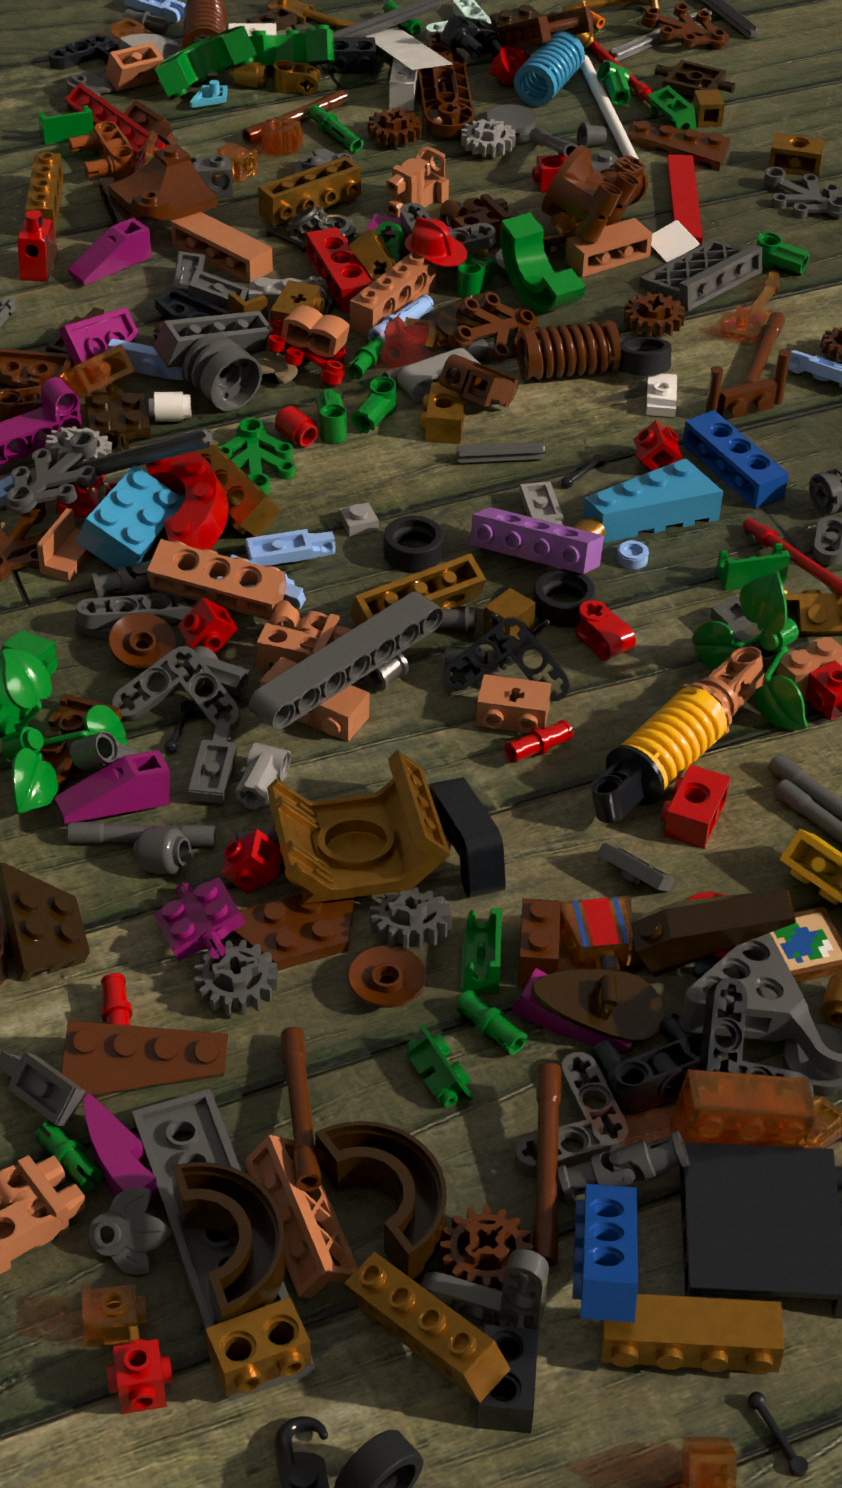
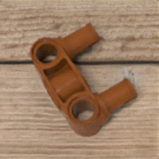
M109 121L100 122L95 125L93 131H90L89 134L72 138L68 137V147L71 154L93 150L94 152L97 151L101 158L83 163V166L86 167L84 168V173L87 179L109 174V176H113L117 180H123L135 173L134 150L129 144L127 137L123 135L115 123Z

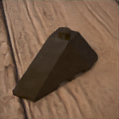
M787 889L677 901L640 916L631 925L636 953L653 975L657 977L794 924L796 919L790 893Z

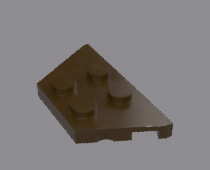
M0 862V899L19 981H28L34 973L43 970L50 974L60 971L64 966L72 967L84 963L90 954L76 897L17 868Z

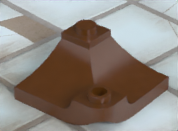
M167 145L164 149L154 151V157L140 170L123 180L108 185L109 195L131 215L138 218L148 216L159 220H176L218 207L217 196L203 182L190 160V155L179 145Z

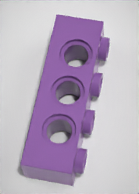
M489 507L473 514L469 545L585 574L600 566L604 535Z

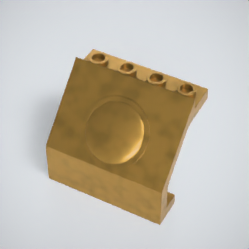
M399 750L388 758L393 779L375 793L310 801L277 778L267 787L270 800L269 807L275 822L274 829L280 843L279 851L283 856L286 869L284 872L287 879L294 886L300 887L304 904L412 890L451 855L423 769Z

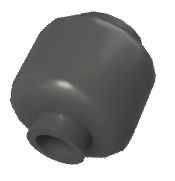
M152 826L146 828L141 833L139 839L135 841L133 853L144 872L174 875L179 873L188 864L191 857V845L189 839L178 828Z

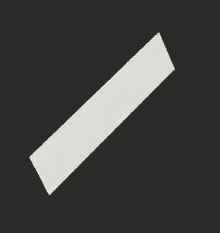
M399 27L386 28L365 36L375 37V44L411 70L453 64Z

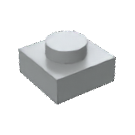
M369 502L339 508V519L349 537L379 531V520Z

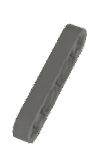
M170 593L89 598L79 601L76 605V622L79 626L86 629L112 628L118 620L127 615L147 613L160 617L167 623H179L199 601Z

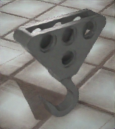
M770 933L735 946L687 989L678 1018V1025L682 1030L692 1033H703L708 988L713 983L722 979L734 978L745 986L748 995L744 1038L778 1042L792 1039L798 1043L810 1063L817 1069L829 1075L842 1077V1054L830 1050L822 1042L810 1016L805 998ZM737 970L743 973L744 978L737 973ZM727 990L722 991L724 996L720 994V997L726 999L727 1004L734 1002V998L728 995ZM725 1012L717 1015L718 1018L730 1017L733 1019V1016H725ZM841 1021V1024H840V1027H839L840 1030H841V1032H842V1021ZM718 1026L716 1028L715 1035L731 1037V1033L726 1027Z

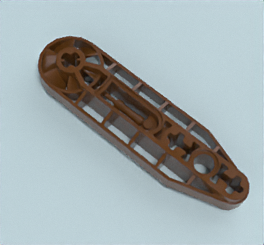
M441 31L431 32L428 34L424 45L453 64L418 69V85L424 126L433 135L448 138L461 137V129H465V124L472 125L474 120V108L465 58L455 47L450 46L440 38Z

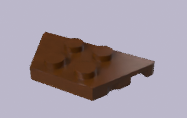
M298 894L239 910L246 924L232 931V933L240 938L241 941L246 940L247 948H252L258 943L261 945V954L270 952L272 954V962L277 963L278 971L347 952L356 897L304 904L302 895Z

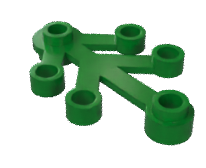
M243 419L237 428V436L226 444L218 446L239 468L249 462L250 475L248 477L266 495L270 492V478L262 473L261 462L277 469V476L280 479L289 480L295 477V463L289 461L293 458L292 444L282 442L268 435L266 427L260 419ZM259 443L275 450V455L260 448ZM247 444V449L233 458V452Z

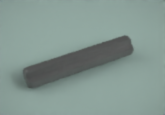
M543 442L465 445L456 448V460L459 464L543 460L545 458Z

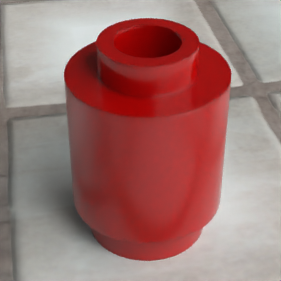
M287 406L277 413L275 429L297 446L307 447L316 440L318 428L315 422L294 406Z

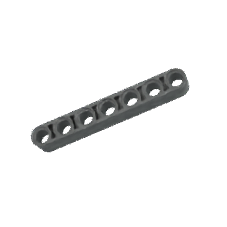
M419 592L409 593L261 686L251 696L249 710L275 730L287 727L434 632L443 620L444 610Z

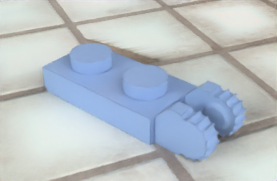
M123 0L126 6L133 7L137 11H148L154 16H163L170 23H177L180 21V17H184L185 4L181 3V1Z

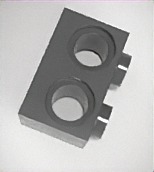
M213 155L204 158L190 156V160L197 173L217 198L233 197L230 156ZM215 174H223L219 177L214 176Z

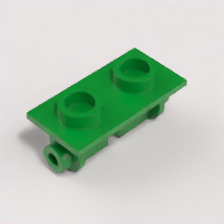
M422 1024L420 1028L426 1036L409 1041L406 1045V1055L422 1077L435 1069V1072L424 1079V1081L435 1096L436 1101L439 1104H444L445 1107H450L458 1101V1095L462 1092H465L470 1099H473V1095L466 1086L471 1081V1078L458 1060L451 1064L446 1057L452 1052L439 1032L432 1036Z

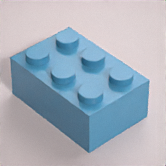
M134 465L85 519L75 542L116 570L120 567L142 563L157 546L160 539H163L167 534L163 522L176 514L182 507L185 499Z

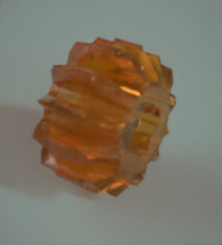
M284 116L282 118L274 117L273 120H266L265 124L261 125L260 131L263 149L269 150L271 154L279 153V155L285 153L290 155V152H297L302 147L303 142L301 123L295 121L294 118L287 119Z

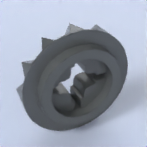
M311 206L294 216L288 222L286 228L288 235L298 236L312 229L314 225L323 219L325 213L321 206Z
M341 215L324 216L318 224L313 226V231L337 227L342 236L346 237L347 240L354 237L356 230L355 223Z

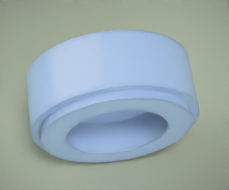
M625 541L617 548V562L627 569L643 568L648 563L649 549L639 541Z

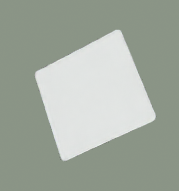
M678 220L652 234L651 246L667 263L700 245Z

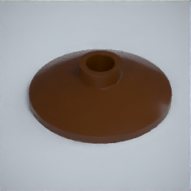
M576 231L543 236L545 252L561 250V244L565 243L568 237L577 235Z
M135 613L121 618L114 624L109 634V647L113 656L121 664L136 670H146L176 648V636L171 626L160 617L147 613Z
M381 945L363 951L353 960L349 968L348 979L351 990L363 1002L381 1008H394L408 1004L419 996L425 986L426 971L422 961L411 951L404 950L398 946Z

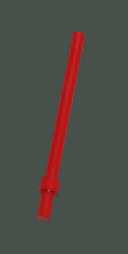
M593 40L588 48L603 62L609 60L623 67L601 45ZM630 73L628 85L634 90L635 95L641 101H646L650 105L647 95L651 94L652 90L645 83H640Z
M751 518L744 521L743 528L754 535L758 543L766 548H773L774 544L782 543L781 551L788 550L791 562L842 596L841 579L779 538L777 532L769 526H762Z

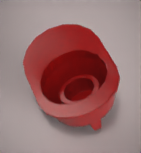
M502 46L500 53L492 61L493 67L489 70V74L497 77L505 86L514 85L516 72L531 56L523 49Z
M416 218L412 234L405 240V247L409 252L441 267H455L464 263L467 258V250L462 243L450 236L448 227L444 222L437 219Z

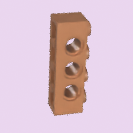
M413 253L408 254L350 300V329L368 336L370 334L368 331L380 324L385 316L397 313L421 295L430 293L436 288V265Z
M160 539L147 569L151 589L200 601L204 597L225 609L270 620L277 603L283 600L287 590L285 572L280 571L276 567L249 563L240 557L230 558L219 555L210 549L201 550L189 547L180 541L171 542ZM185 568H192L191 570L187 571L183 570ZM223 576V578L214 579V577ZM250 584H251V585H255V586H253V587H244V586L250 585Z

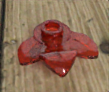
M399 316L387 324L384 331L386 342L381 349V358L387 366L397 368L435 356L430 350L424 348L428 339L429 326L416 324L406 327ZM393 349L398 350L400 357L392 358L390 351Z

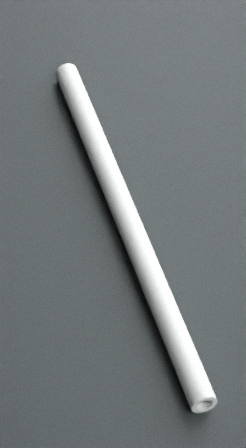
M585 55L584 62L580 68L622 155H630L638 159L602 83L597 79V73L589 57Z

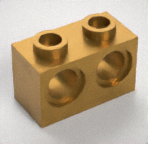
M290 1297L205 1328L207 1352L226 1397L236 1393L252 1392L264 1382L280 1376H293L303 1370L304 1367L311 1365L310 1339ZM277 1340L289 1341V1343L284 1345H276L273 1342ZM235 1356H245V1357H247V1358H246L245 1360H243V1361H232V1360H230L231 1358H233V1357H235Z

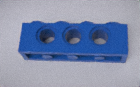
M715 410L685 421L682 445L753 508L758 509L785 498L789 473Z
M586 1184L585 1200H576L572 1299L581 1300L580 1318L635 1323L638 1289L636 1187Z

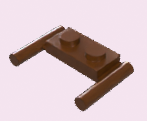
M784 349L779 351L775 378H768L720 390L723 368L713 366L710 373L705 413L715 410L724 419L728 420L772 409L774 404H782L790 351Z

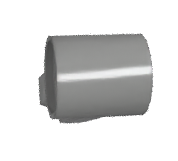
M254 743L249 752L247 769L235 790L236 799L249 809L256 810L260 806H265L269 798L267 787L276 778L283 781L287 776L291 762V752L278 747Z

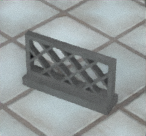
M713 239L639 277L640 285L679 299L681 301L680 306H684L685 311H690L762 272V247L753 244L746 249H741Z

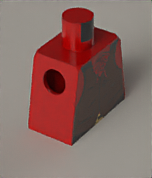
M30 210L25 213V220L17 240L20 280L48 282L58 256L54 224L50 219H42L40 211Z

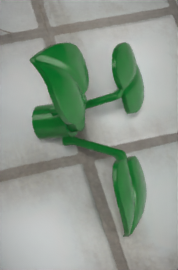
M777 571L750 581L744 585L740 592L741 610L748 621L758 623L757 628L761 631L759 635L734 643L733 631L727 624L720 621H709L700 625L694 631L692 642L699 658L711 671L725 662L735 649L746 647L759 641L765 650L777 651V655L763 677L765 685L760 686L755 691L756 704L760 713L771 724L785 730H803L808 727V723L805 718V704L800 689L792 679L786 676L776 675L771 678L783 655L789 652L787 645L794 642L799 635L796 623L787 617L785 592L780 574Z
M4 649L0 651L3 662V684L7 696L18 708L23 710L32 709L20 723L14 725L16 731L5 735L1 742L4 755L12 761L11 783L16 814H21L47 806L54 800L58 792L56 772L50 763L42 761V754L39 753L43 746L86 737L102 731L111 733L117 742L128 746V741L119 717L112 709L104 705L93 706L85 713L84 725L86 731L83 730L44 739L39 730L26 727L41 710L42 704L40 700H44L51 695L52 684L50 675L44 664L32 654L18 649Z

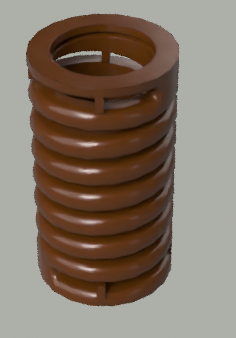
M187 0L184 8L183 49L226 30L227 9L223 0Z
M612 320L602 321L599 324L590 322L589 324L579 323L578 325L536 327L535 329L520 328L518 331L517 360L520 375L524 381H528L531 377L536 380H540L542 377L550 379L553 375L556 378H561L563 374L571 377L574 373L582 376L585 372L588 375H593L596 371L600 374H604L606 371L616 373L620 366V337L617 326ZM525 348L527 352V367L525 365Z

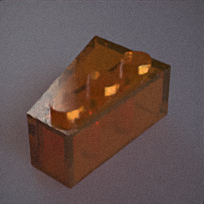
M688 1070L669 1124L671 1133L679 1130L684 1142L786 1147L806 1143L816 1120V1113L808 1079Z

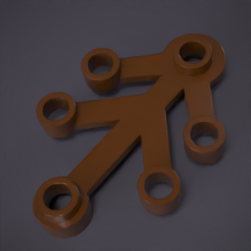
M676 3L674 8V15L679 17L681 21L661 15L660 10L656 7H647L643 12L641 19L643 26L657 28L659 24H663L659 33V37L663 40L668 41L673 38L682 37L681 44L684 47L692 48L696 45L707 44L708 47L714 50H722L729 43V35L723 29L715 28L710 21L711 13L707 10H698L695 19L704 29L699 28L688 14L689 6L685 3Z
M487 292L481 300V305L485 310L480 309L476 299L472 297L465 298L460 305L461 312L467 317H474L486 324L474 328L466 325L455 327L448 337L450 346L453 349L463 348L467 350L473 343V340L496 334L494 346L490 350V356L497 362H503L509 355V348L506 346L509 331L514 330L516 336L510 345V349L517 356V335L519 329H535L538 325L533 312L524 308L514 310L501 304L500 298L493 292ZM495 311L508 319L503 320L489 312Z
M45 502L38 503L30 512L21 514V519L9 537L2 530L0 521V582L6 579L12 570L28 565L33 569H40L36 547L37 543L49 529L35 536L25 539L24 537L32 525L43 521L46 515ZM30 550L28 554L11 558L14 554Z

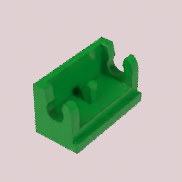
M670 86L663 87L647 95L653 114L658 116L659 111L662 112L674 123V128L681 129L684 124L687 129L697 130L695 108Z
M88 105L83 106L82 112L49 117L44 116V112L38 113L39 132L45 145L67 142L68 137L72 138L89 134L94 129L93 114Z
M776 543L773 546L772 555L751 556L737 560L727 558L728 551L723 550L719 552L715 572L725 591L742 589L750 581L777 571L780 574L782 583H786L790 561L788 550L781 551L782 543Z
M491 908L487 922H478L476 920V911L471 910L467 915V929H463L460 992L464 993L468 990H473L475 993L499 994L502 908Z

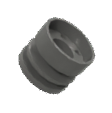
M210 333L201 337L191 346L183 363V376L189 385L203 394L215 407L223 411H234L248 403L259 389L262 379V368L253 356L241 349L228 336L222 333Z

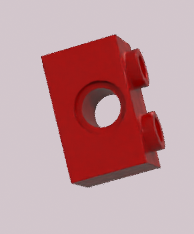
M690 764L684 777L678 776L672 791L673 800L667 799L661 813V820L665 821L663 836L705 849L726 804L730 776Z

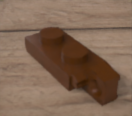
M134 100L123 113L166 145H175L179 141L171 131L172 126L164 117L137 100Z

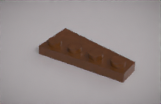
M633 121L627 132V136L632 144L654 151L662 148L669 155H693L694 164L700 165L703 161L711 164V169L720 171L731 138L724 137L718 133H700L694 129H677L671 125L660 126L650 124L647 121Z
M64 693L60 699L61 707L58 712L52 713L48 720L50 727L46 734L43 735V738L86 731L84 725L85 713L96 705L109 707L121 720L123 717L120 707ZM77 739L45 745L39 751L42 754V761H46L53 766L57 775L58 789L78 768L73 763L70 754L71 745Z

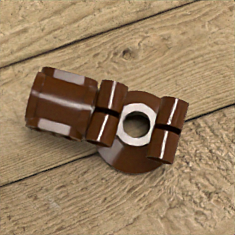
M579 145L566 158L554 176L545 194L542 212L548 216L564 211L569 212L581 220L576 233L581 238L595 243L598 241L605 226L618 223L626 208L640 201L646 194L648 178L644 171L645 164L633 156L625 155L617 159L609 168L598 172L592 167L590 149Z

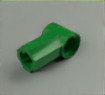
M606 60L599 67L597 79L605 84L611 104L617 107L623 104L627 105L631 100L630 88L628 86L630 73L627 69Z
M764 232L758 235L756 245L762 247V268L771 269L778 267L794 274L802 275L809 260L810 254L808 251L782 243L781 237L775 233Z
M385 376L374 378L370 382V392L351 414V422L358 428V431L368 433L370 430H374L385 416L392 415L396 411V382L392 378Z
M323 389L322 393L316 396L315 399L320 422V438L324 442L331 444L341 443L347 438V410L343 406L340 394H337L334 389Z

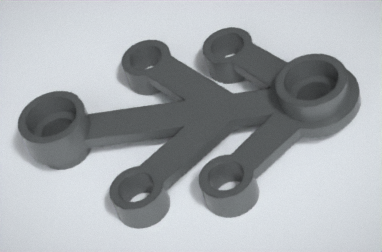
M769 167L765 170L764 183L768 189L777 190L783 188L794 193L773 194L771 202L773 208L784 209L787 207V203H795L792 215L798 219L807 218L808 213H827L832 218H842V196L839 195V186L837 184H825L823 196H821L817 184L818 177L814 174L803 175L801 187L786 180V172L782 168Z
M82 431L74 434L70 438L72 450L50 469L49 466L53 463L50 451L42 448L33 452L32 459L36 467V481L30 487L28 484L31 483L32 476L29 468L26 466L15 468L11 472L15 487L7 493L6 504L8 509L13 513L25 514L30 512L38 503L59 499L61 504H71L76 501L77 493L74 485L66 483L79 481L83 486L93 485L98 480L96 470L93 466L88 465L78 470L65 471L79 459H89L95 455L97 444L93 433ZM61 485L56 489L45 490L48 487Z

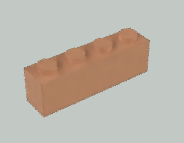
M202 212L171 220L172 245L188 253L205 255V261L249 284L250 279L261 278L273 271L271 246Z

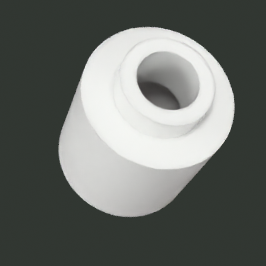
M183 391L154 392V398H149V416H155V422L184 421V418H191V394H183Z

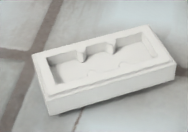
M662 373L649 375L647 379L646 415L675 417L677 375Z

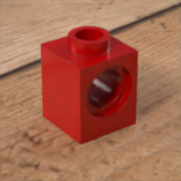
M561 155L537 156L536 167L532 168V179L534 183L537 182L540 192H547L566 157Z

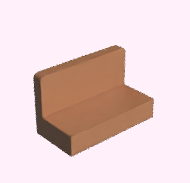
M66 508L37 543L40 574L70 582L92 554L75 542L80 529L75 527L74 510Z

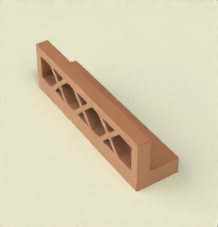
M268 1135L244 1162L249 1175L266 1188L280 1210L284 1227L285 1265L297 1295L300 1298L312 1299L329 1281L345 1283L358 1269V1266L323 1184L321 1183L320 1187L316 1190L308 1191L311 1197L296 1186L294 1161L289 1157V1155H294L295 1152L294 1140ZM316 1220L325 1228L326 1232L317 1224ZM330 1254L340 1263V1266L334 1265Z

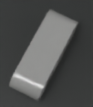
M457 348L404 367L397 376V384L415 402H423L424 394H430L431 383H439L444 364L450 355L456 354L468 360L479 362L465 349ZM456 368L452 369L448 374V382L450 384H455Z

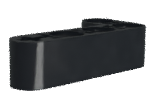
M461 777L428 784L442 829L459 855L461 881L466 896L470 898L505 890L504 847L500 831L466 779Z

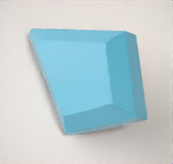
M211 80L209 85H203L190 101V107L199 109L227 103L228 85H219L218 80Z

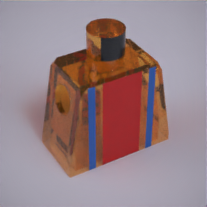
M630 896L561 902L560 936L577 970L606 969L620 971V968L630 965L633 946Z

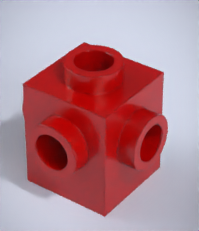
M656 420L647 428L641 430L633 439L637 452H635L637 459L643 466L650 468L652 471L682 459L677 444L679 441L677 434L669 426L664 428Z
M204 597L178 625L184 636L183 642L187 647L194 649L197 646H203L212 650L215 654L238 630L225 608Z
M836 660L809 673L805 698L813 707L830 721L842 716V666Z
M258 829L239 840H233L224 851L223 857L225 859L221 875L247 894L261 886H267L279 875L282 855L279 851L280 846Z
M135 1339L124 1345L113 1346L115 1364L106 1366L109 1394L119 1393L121 1413L128 1414L167 1407L164 1384L173 1383L170 1355L160 1356L158 1339L148 1341Z

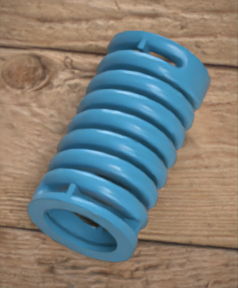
M557 31L551 34L552 41L544 42L516 72L514 87L523 102L535 107L548 104L582 66L585 59V51L582 43L575 35L565 31Z

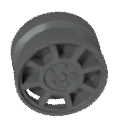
M841 468L814 474L810 479V498L814 508L822 516L832 515L837 511L842 512V480L839 474L842 476Z

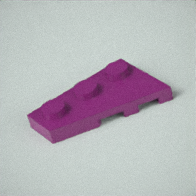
M127 307L72 323L58 330L83 384L109 362L108 344L111 339L130 342L139 334Z

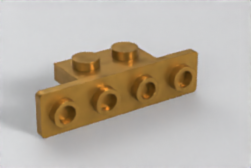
M815 589L803 591L801 594H789V591L784 590L787 610H797L799 635H842L841 595L836 592L821 594L820 590Z

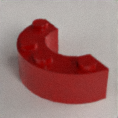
M192 451L147 463L146 467L150 476L175 493L186 496L182 507L176 514L163 522L168 540L171 542L180 541L189 547L201 550L211 549L220 538L226 526L229 503L226 492L208 461L197 452Z

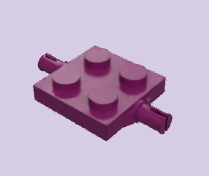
M220 877L200 884L194 891L189 883H181L185 891L181 889L180 885L176 887V894L180 899L168 902L162 909L153 913L178 961H181L195 952L207 949L213 959H219L216 952L218 949L223 957L226 950L221 940L230 932L246 924L239 909Z

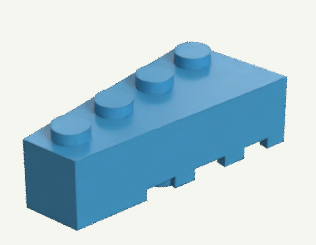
M685 458L585 497L583 519L595 518L603 524L606 531L603 543L637 537L638 532L643 530L653 531L654 533L663 532L666 526L681 523L682 527L695 525V520L707 518L708 522L719 521L723 490Z

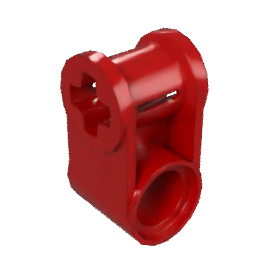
M588 600L580 605L579 615L581 621L575 630L576 637L594 651L598 658L607 661L635 646L636 638L632 628L608 609L604 603L597 600Z

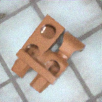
M423 147L417 153L416 159L410 158L403 162L401 166L396 165L392 167V178L386 180V189L388 193L393 195V200L386 204L388 214L395 218L400 217L401 207L407 203H418L425 208L436 201L442 204L449 200V179L445 178L444 153L431 147ZM434 156L440 160L441 169L435 165Z
M281 600L277 603L269 622L265 624L257 640L256 667L270 669L272 663L275 664L281 657L299 663L352 629L339 626V615L330 614L328 617L321 612L309 611L306 617L300 618L299 611L287 600ZM283 621L288 623L289 628L283 627Z
M27 1155L18 1160V1165H13L0 1171V1274L11 1269L10 1261L35 1246L47 1244L56 1236L61 1237L70 1232L69 1219L86 1209L84 1194L76 1184L73 1183L59 1192H56L53 1188L66 1181L65 1171L55 1156L35 1164L31 1157Z

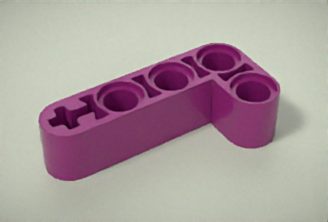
M50 378L42 385L40 392L41 408L0 422V466L29 456L38 449L45 448L46 436L51 435L52 430L60 432L61 427L72 428V426L81 429L82 422L78 395L61 378Z

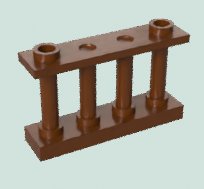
M586 6L497 27L499 31L497 35L504 46L521 48L552 41L551 34L557 31H565L573 35L594 31V18L590 12V7Z

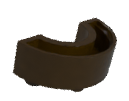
M354 1121L335 1124L315 1132V1148L319 1155L320 1168L338 1191L351 1186H371L385 1191L397 1202L399 1207L397 1212L384 1223V1252L396 1268L412 1280L416 1278L436 1256L440 1248V1242H442L443 1229L445 1227L446 1183L437 1159L417 1138L387 1124Z
M191 1162L171 1166L174 1197L185 1229L205 1228L218 1231L231 1239L236 1246L234 1254L224 1265L208 1272L210 1303L217 1323L219 1324L272 1304L284 1278L285 1243L283 1220L271 1194L253 1177L227 1165Z

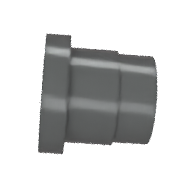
M588 122L579 124L577 129L578 146L583 145L588 148L589 146H602L605 144L607 133L604 126L590 125Z

